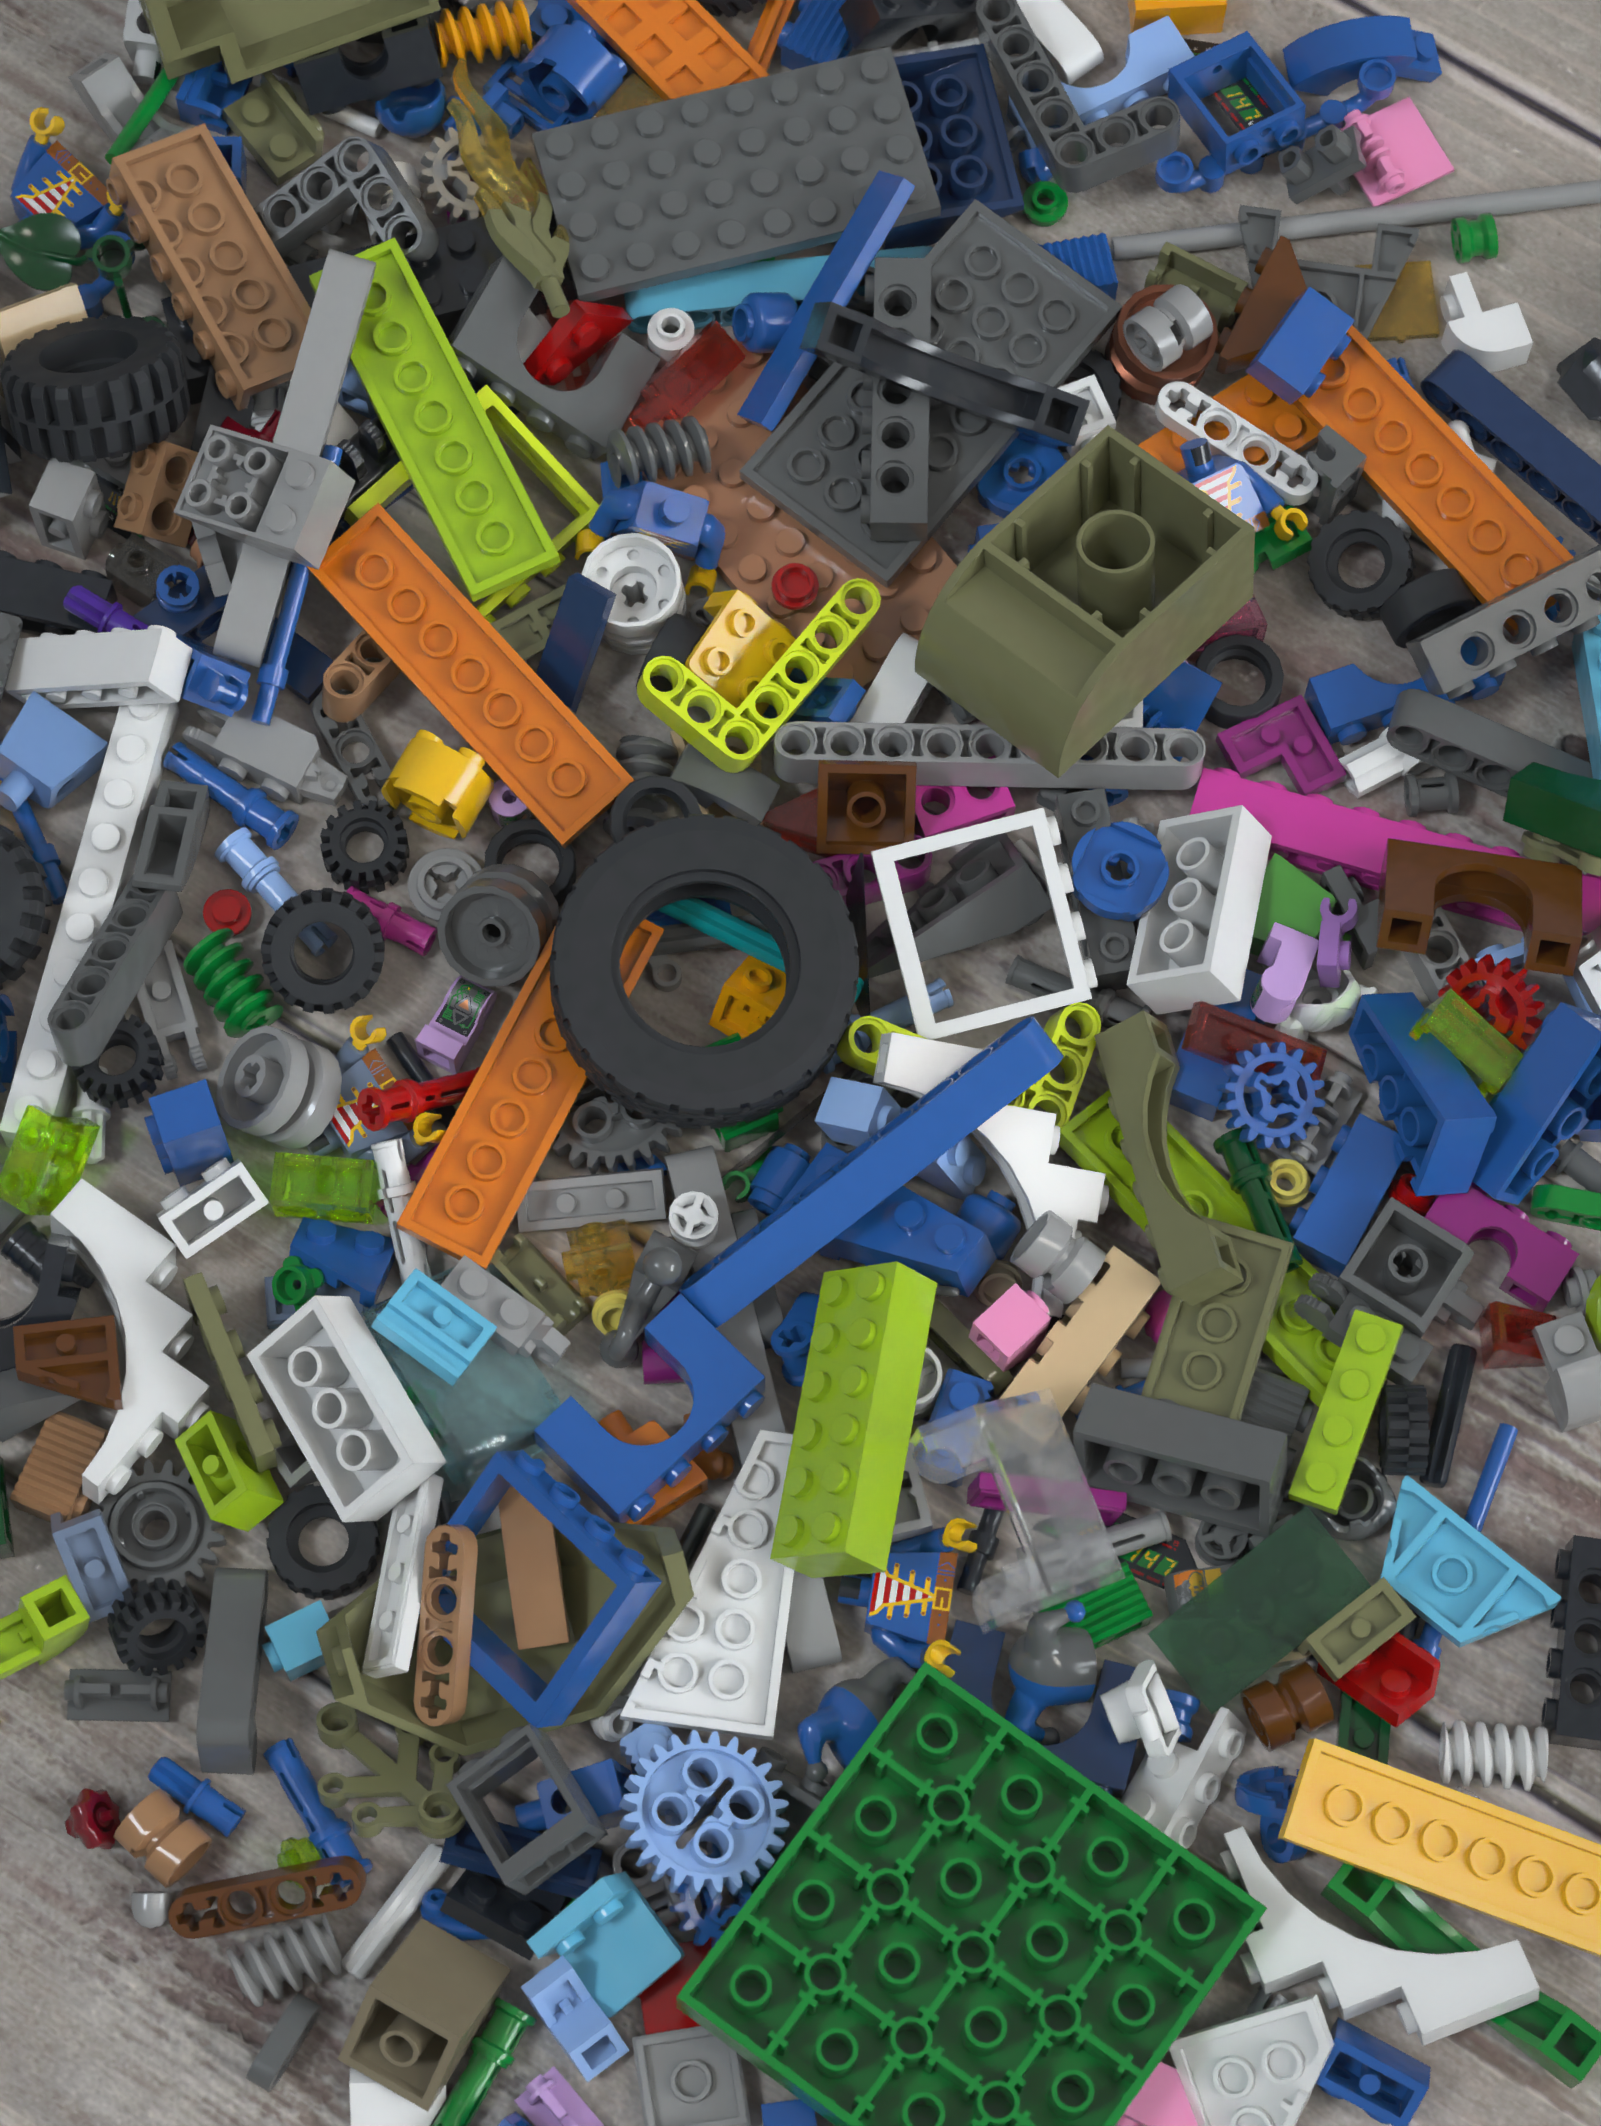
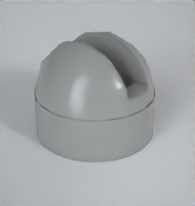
M173 1892L131 1893L132 1914L141 1926L155 1928L163 1925L169 1919L168 1912L173 1903Z

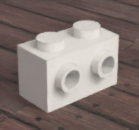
M224 1157L201 1173L205 1181L189 1192L183 1185L160 1201L164 1209L156 1215L186 1259L269 1203L239 1159L230 1164L227 1158Z

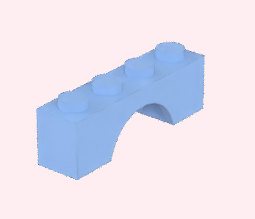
M1167 15L1128 35L1125 55L1126 66L1113 80L1090 88L1074 87L1063 82L1061 84L1085 126L1146 99L1168 94V69L1194 57V54ZM1034 89V90H1030L1029 92H1035V93H1036V92H1040V91H1042V90H1040V89ZM1009 96L1008 119L1014 127L1020 126L1025 130L1023 142L1027 149L1037 148ZM1052 125V126H1049V128H1060V127H1062L1061 125Z

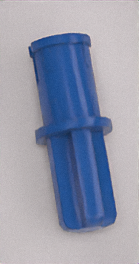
M161 1757L149 1772V1781L185 1806L183 1809L185 1814L188 1815L192 1812L213 1826L214 1829L226 1838L236 1829L246 1813L245 1809L211 1787V1780L206 1778L203 1782L168 1757Z

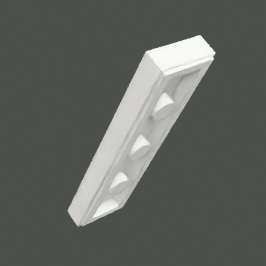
M435 1474L431 1475L392 1509L362 1669L363 1674L376 1679L409 1671L421 1606L425 1543L428 1535L435 1528L444 1478Z

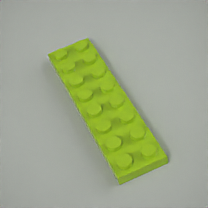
M396 238L389 239L354 255L376 262V268L350 362L472 602L560 563L559 554ZM323 270L309 275L310 284L315 294Z
M1109 1089L1060 1128L1059 1146L1083 1170L1105 1173L1104 1185L1109 1187V1196L1145 1232L1148 1220L1144 1207L1138 1202L1132 1185L1136 1179L1132 1165L1127 1161L1121 1150L1120 1141L1124 1137L1120 1124L1114 1118L1108 1105V1098L1111 1097ZM1167 1121V1147L1171 1168L1182 1194L1194 1211L1200 1216L1256 1232L1241 1194H1236L1235 1191L1231 1190L1228 1181ZM1300 1254L1303 1264L1285 1275L1262 1351L1292 1381L1309 1389L1307 1396L1319 1408L1341 1348L1321 1336L1323 1332L1298 1316L1295 1308H1293L1294 1303L1302 1294L1312 1295L1318 1301H1322L1321 1298L1312 1294L1308 1286V1282L1313 1274L1319 1272ZM1329 1306L1333 1314L1335 1315L1337 1310Z

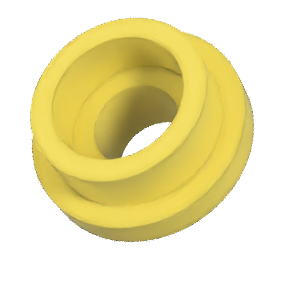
M1278 1159L1271 1162L1269 1166L1272 1171V1180L1269 1183L1280 1207H1292L1301 1203L1306 1198L1310 1187V1177L1307 1170L1299 1162L1292 1159ZM1282 1178L1287 1179L1292 1183L1293 1189L1284 1191L1277 1186L1276 1181Z

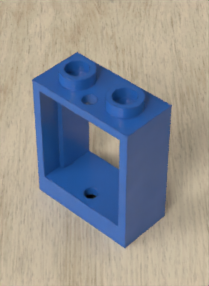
M1248 31L1168 69V98L1178 105L1180 115L1225 173L1240 166L1250 165L1260 156L1280 146H1288L1304 135L1306 105ZM1246 77L1274 112V115L1228 137L1201 102V99Z

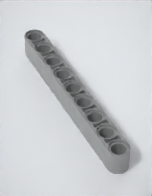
M329 249L273 443L322 457L370 292L376 262ZM243 543L213 649L214 655L256 667L261 666L291 561L276 557Z
M794 721L780 726L775 733L773 768L779 778L790 783L818 784L819 760L916 762V785L1184 790L1194 786L1200 779L1206 745L1198 733L1184 728L1113 727L1084 754L1089 755L1094 760L1086 761L1079 759L1060 778H1057L987 725ZM796 749L804 753L801 755H791L786 751ZM845 750L852 753V755L840 756L834 752ZM887 751H894L901 755L898 757H889L883 753ZM942 752L949 756L938 758L933 756L932 753ZM991 753L996 755L997 758L988 759L980 754ZM1125 756H1137L1142 761H1130ZM1173 757H1185L1190 762H1179Z

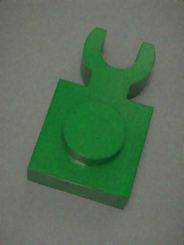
M1287 505V506H1285V507H1283V508H1284L1285 510H1287V509L1293 508V506H1292V505ZM1273 517L1268 518L1270 526L1255 532L1254 574L1257 572L1260 563L1266 560L1272 569L1275 570L1312 549L1310 544L1313 539L1305 528L1301 531L1293 521L1285 520L1286 526L1291 529L1294 536L1289 541L1280 540L1274 532L1276 520Z

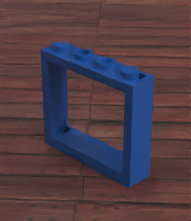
M523 1449L520 1451H496L447 1525H464L476 1537L512 1485L617 1585L548 1685L473 1613L470 1665L531 1725L536 1728L559 1726L567 1719L662 1581L642 1563L645 1557L634 1549L626 1548L614 1536L615 1530L611 1524L599 1516L591 1515L579 1503L580 1496L576 1491L564 1483L556 1482L544 1470L546 1465L541 1459H532ZM446 1541L445 1550L452 1554H457V1544ZM444 1569L442 1577L449 1576L452 1571ZM444 1586L439 1594V1604L442 1610L449 1614L454 1610L457 1598L450 1589ZM442 1637L452 1647L450 1641L446 1637Z

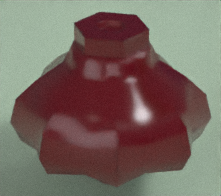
M86 1788L79 1792L77 1802L70 1808V1816L65 1821L67 1834L75 1839L80 1838L87 1849L97 1847L111 1849L116 1840L114 1838L115 1831L121 1824L119 1819L120 1806L111 1800L107 1790L94 1791Z

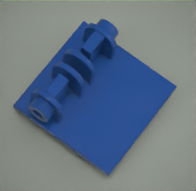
M1184 661L1143 699V728H1184L1197 732L1223 683ZM1178 756L1173 758L1181 762L1183 757Z

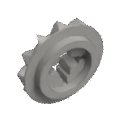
M445 848L431 851L415 863L409 874L408 893L410 901L422 917L426 916L439 922L442 908L453 895L446 893L436 900L439 890L434 878L448 882L457 876L455 888L458 891L476 871L481 870V867L474 858L460 850Z

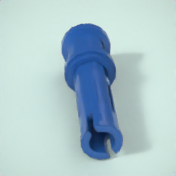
M177 742L172 746L177 755L168 751L163 761V767L171 770L188 783L208 785L209 797L232 812V819H234L236 825L241 828L248 826L266 839V845L273 850H278L290 839L299 821V815L292 810L283 811L267 800V794L260 788L247 789L187 748L182 742Z
M293 1739L281 1740L268 1748L263 1753V1756L277 1776L280 1785L310 1835L307 1839L310 1851L318 1853L321 1859L334 1856L354 1858L363 1866L367 1874L373 1868L370 1859H363L349 1835L352 1829L349 1823L344 1821L343 1818H337L331 1808L321 1804L317 1782L300 1756ZM336 1872L329 1884H337L344 1888L350 1885L352 1880H343L340 1872Z

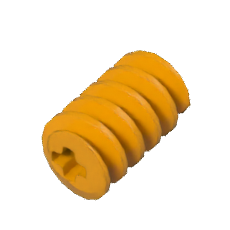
M522 0L513 1L511 13H509L503 1H497L492 16L485 3L477 5L475 18L472 17L467 6H461L456 21L448 8L441 10L439 23L435 20L437 50L442 68H447L449 54H454L460 66H464L467 52L472 51L478 63H483L486 49L491 50L496 61L501 60L505 46L509 47L514 58H519L522 44H526L530 51L533 49L528 11Z

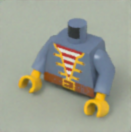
M372 1014L358 1016L350 1024L351 1037L346 1040L335 1055L339 1062L342 1076L340 1099L333 1118L322 1134L306 1146L315 1161L340 1147L353 1167L364 1165L368 1168H377L371 1145L402 1138L406 1164H408L428 1148L429 1142L440 1143L446 1130H436L432 1133L433 1123L442 1116L441 1114L426 1112L418 1115L414 1122L404 1123L400 1120L390 1122L385 1129L373 1132L363 1125L357 1110V1099L362 1089L373 1086L385 1089L392 1087L396 1082V1079L376 1048L369 1052L368 1044L380 1043L387 1035L385 1027L376 1028L370 1036L367 1034L366 1026L372 1020ZM374 1103L372 1104V1108L379 1107Z

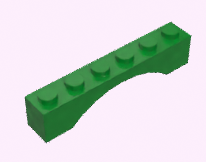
M1343 1863L1320 1893L1321 1896L1388 1948L1428 1954L1480 1951L1477 1946L1433 1911L1410 1887L1349 1864ZM1540 1990L1539 2000L1484 2021L1570 2089L1582 2082L1601 2056V2032L1569 2007L1554 2000Z

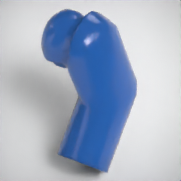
M435 1888L424 1894L420 1908L423 1919L461 1941L490 1939L440 1911L448 1894L445 1890Z

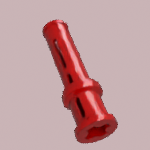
M480 1067L420 1083L406 1078L397 1080L392 1087L385 1089L375 1086L364 1088L359 1093L357 1099L359 1118L368 1130L374 1132L385 1129L390 1122L398 1120L404 1123L414 1122L416 1117L425 1111L461 1103ZM374 1103L379 1107L372 1108V1104Z

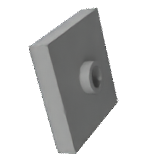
M702 2026L632 2037L645 2126H751L740 2054Z

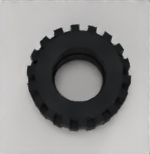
M323 888L322 890L309 889L286 900L271 917L261 943L262 967L275 993L279 992L284 997V1001L291 1006L297 1005L303 1008V1011L309 1013L320 1011L324 1012V1014H332L336 1010L343 1008L346 1010L353 1007L361 998L364 999L371 992L374 984L377 983L384 963V937L381 932V926L377 918L370 912V908L363 901L359 902L353 898L354 895L345 891L343 893L334 891L333 888ZM313 923H333L342 928L351 940L353 949L351 962L344 972L334 978H313L304 973L296 962L294 956L296 938L304 928Z

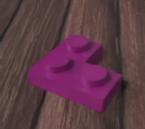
M1302 695L1271 708L1257 718L1248 719L1218 733L1216 737V743L1230 768L1237 772L1241 778H1245L1280 761L1297 792L1300 795L1306 796L1307 794H1319L1344 782L1347 776L1346 771Z

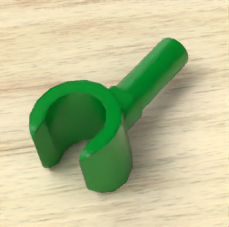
M773 1146L769 1147L743 1172L731 1171L722 1179L724 1190H727L731 1183L736 1180L745 1182L744 1191L735 1198L737 1203L748 1201L752 1193L750 1185Z

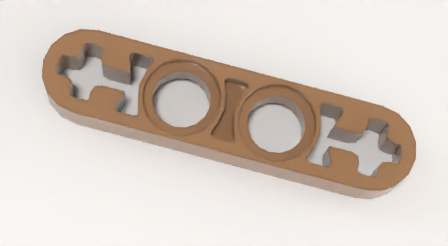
M461 1524L442 1525L434 1528L428 1535L425 1543L414 1709L418 1718L424 1724L432 1727L456 1723L464 1715L467 1706L478 1545L474 1533L468 1527ZM446 1541L457 1544V1554H452L445 1550ZM444 1569H447V1571L457 1570V1576L442 1577V1571ZM446 1585H449L454 1590L457 1598L456 1606L449 1614L442 1610L439 1604L440 1591ZM441 1637H446L453 1647L452 1659L447 1665L441 1664L435 1654L436 1643ZM448 1673L450 1675L449 1681H444V1679L435 1680V1675ZM439 1695V1698L446 1700V1709L442 1710L441 1707L434 1705L435 1696Z

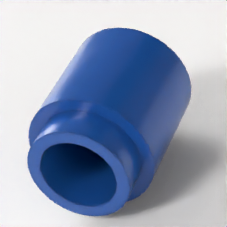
M786 1143L784 1147L773 1146L750 1185L752 1192L748 1198L750 1205L767 1216L773 1213L809 1167L811 1156L800 1147L790 1143Z

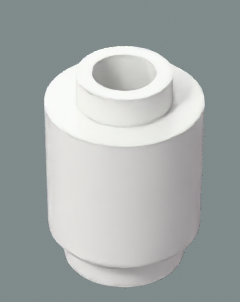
M666 308L656 312L648 323V350L661 358L657 365L658 367L666 371L680 370L690 363L695 353L693 321L687 313L676 308Z

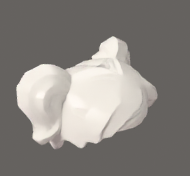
M1310 968L1303 991L1296 1000L1291 1014L1287 1020L1275 1023L1277 1024L1275 1040L1276 1042H1285L1287 1052L1292 1049H1301L1306 1045L1309 1032H1324L1344 1024L1350 1017L1354 1018L1362 995L1377 994L1379 991L1374 986L1368 988L1358 984L1349 970H1341L1340 988L1320 987L1318 971Z

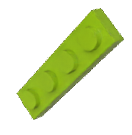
M1355 1309L1290 1487L1288 1499L1337 1515L1399 1343L1403 1325Z

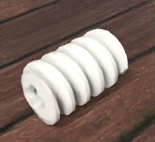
M1456 1720L1448 1734L1444 1721L1441 1727L1439 1743V1771L1442 1783L1448 1785L1453 1772L1459 1771L1463 1786H1469L1474 1772H1479L1483 1787L1489 1788L1494 1775L1500 1774L1504 1789L1509 1790L1515 1775L1521 1776L1524 1790L1530 1791L1536 1777H1541L1543 1783L1546 1779L1549 1750L1547 1729L1541 1726L1537 1727L1530 1740L1527 1728L1524 1725H1517L1509 1738L1506 1726L1503 1723H1497L1489 1737L1486 1725L1483 1722L1477 1721L1469 1735L1465 1722L1463 1720Z

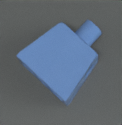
M33 691L0 745V778L4 780L0 784V805L9 811H16L29 797L43 808H53L102 768L108 742Z

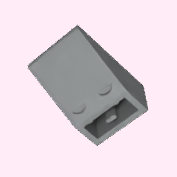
M210 424L173 513L276 557L319 570L356 481L331 460Z

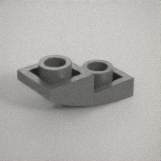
M690 743L685 746L669 778L683 783L696 797L698 804L705 809L715 802L735 817L749 820L748 824L754 826L763 821L781 786L751 767L738 773L726 772L717 767Z

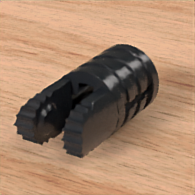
M29 1221L22 1225L8 1239L0 1254L6 1260H10L11 1264L19 1268L26 1277H29L36 1287L39 1286L48 1239L44 1233L37 1230L36 1225ZM76 1262L72 1281L88 1289L96 1279Z

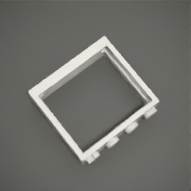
M1044 807L871 851L918 1035L933 1040L1092 999L1090 989L1098 987L1097 978L1091 958L1082 960L1078 941L1086 939L1079 911L1070 913L1066 893L1074 892L1067 863L1058 865L1053 846L1062 844L1055 816L1046 817ZM1032 826L1073 988L935 1023L894 861Z

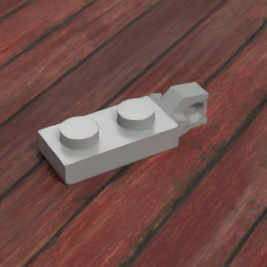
M466 1255L462 1257L440 1285L497 1326L490 1340L513 1357L516 1353L526 1358L533 1354L550 1368H553L571 1343L552 1326L554 1322L548 1316H545L543 1311Z

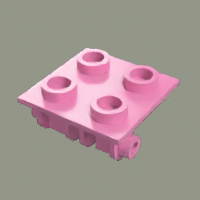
M1410 97L1371 115L1362 114L1359 109L1348 113L1344 118L1346 126L1340 130L1343 131L1354 125L1361 133L1360 147L1367 167L1353 175L1373 207L1384 205L1455 170Z

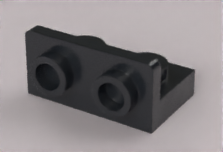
M466 1869L446 1895L440 1911L530 1961L535 1953L526 1941L561 1912L567 1896L537 1888L524 1895L505 1886L500 1878Z

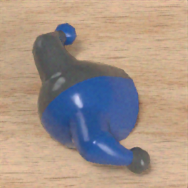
M1078 1600L1069 1601L1065 1608L1034 1614L1028 1623L1026 1632L1015 1642L1009 1656V1675L1015 1690L1008 1703L1004 1718L1042 1746L1058 1744L1060 1742V1735L1057 1729L1053 1727L1041 1728L1036 1723V1719L1041 1712L1048 1706L1087 1702L1092 1696L1096 1685V1653L1088 1631L1077 1627H1062L1069 1621L1077 1623L1085 1617V1607Z
M891 1657L877 1664L862 1678L844 1680L831 1687L824 1694L818 1710L803 1719L797 1726L798 1738L808 1763L805 1769L806 1777L814 1783L822 1782L827 1777L828 1768L822 1762L821 1757L825 1743L838 1763L846 1769L894 1704L893 1695L896 1687L900 1683L908 1685L917 1672L901 1658Z

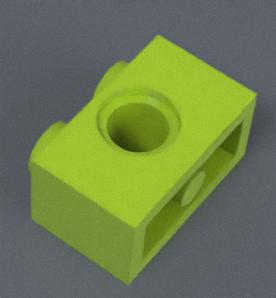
M210 1410L174 1440L211 1520L249 1532L284 1503L269 1469L258 1472L236 1419Z

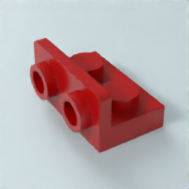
M1398 1632L1336 1682L1333 1681L1319 1662L1317 1673L1397 1728L1434 1697L1441 1664L1426 1649L1419 1647Z

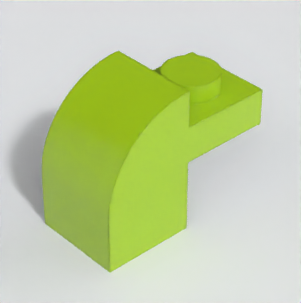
M66 1575L20 1597L18 1610L0 1619V1680L35 1662L41 1665L73 1645L87 1631L90 1616Z

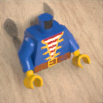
M38 107L34 109L29 118L31 129L36 135L29 136L11 187L12 193L10 197L15 214L20 219L19 221L39 213L62 215L69 219L77 228L81 237L80 250L93 248L95 242L102 235L117 229L125 218L122 205L117 206L113 203L107 187L58 141L51 144L49 141L50 136H57L64 130V120L61 116H54L50 121L49 127L46 128L45 118L49 113V109Z
M1206 438L1193 439L1180 446L1185 469L1176 473L1255 527V532L1270 526L1268 518L1271 517L1276 520L1274 532L1280 540L1289 541L1294 536L1291 529L1286 526L1285 520L1293 521L1301 531L1307 527L1308 518L1306 514L1297 508L1285 510L1283 508L1285 501L1271 485L1245 462L1220 454L1212 455Z
M643 481L622 489H613L605 495L589 523L590 529L581 530L577 534L575 560H578L584 552H593L600 543L605 541L604 537L640 533L658 539L672 551L674 556L690 561L695 560L696 564L689 571L685 593L689 596L691 587L697 585L707 590L706 597L712 595L717 580L715 568L718 566L723 548L725 528L714 515L707 513L710 501L653 482Z
M962 1518L952 1519L946 1527L932 1529V1531L891 1544L886 1572L873 1573L872 1578L856 1575L841 1576L838 1603L867 1607L864 1632L871 1635L873 1644L889 1658L899 1657L911 1668L920 1669L923 1663L927 1662L948 1678L955 1674L952 1668L943 1664L944 1659L948 1655H961L959 1649L945 1641L958 1553L951 1551L955 1548L966 1553L974 1552L977 1549V1543L962 1541L961 1538L966 1529L976 1528L977 1525Z

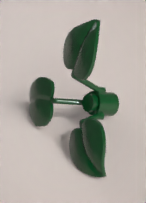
M55 213L31 215L13 225L0 229V252L15 276L29 287L40 291H50L69 284L72 278V265L81 267L93 261L98 274L102 278L114 281L124 318L133 316L123 279L132 269L131 252L145 250L146 248L143 243L138 244L131 239L125 242L119 236L105 235L99 238L93 245V248L88 249L83 256L76 257L81 249L80 234L69 219ZM146 316V317H143L146 322H148V321H150V320H154V321L159 322L163 327H167V326H166L159 318H157V317H154V316Z

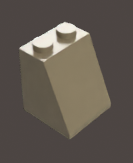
M421 1918L370 1984L338 2060L428 2112L468 2050L473 2038L478 2034L495 2007L494 2002L500 1996L511 1969Z

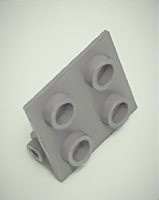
M1268 1063L1263 1073L1266 1074L1276 1064ZM1315 1069L1310 1074L1312 1081H1324L1325 1086L1315 1090V1097L1326 1101L1324 1107L1313 1108L1312 1114L1320 1121L1317 1126L1309 1127L1303 1125L1307 1138L1300 1141H1294L1290 1138V1147L1277 1149L1274 1143H1272L1271 1147L1267 1150L1284 1159H1292L1299 1162L1308 1172L1316 1176L1321 1165H1324L1332 1151L1330 1150L1342 1125L1347 1124L1363 1093L1350 1087L1353 1081L1352 1078L1341 1071H1335L1333 1076H1329ZM1265 1087L1267 1088L1266 1091L1271 1094L1273 1087ZM1272 1097L1269 1104H1277L1276 1099ZM1276 1117L1273 1123H1268L1267 1127L1276 1129L1285 1125L1289 1120Z

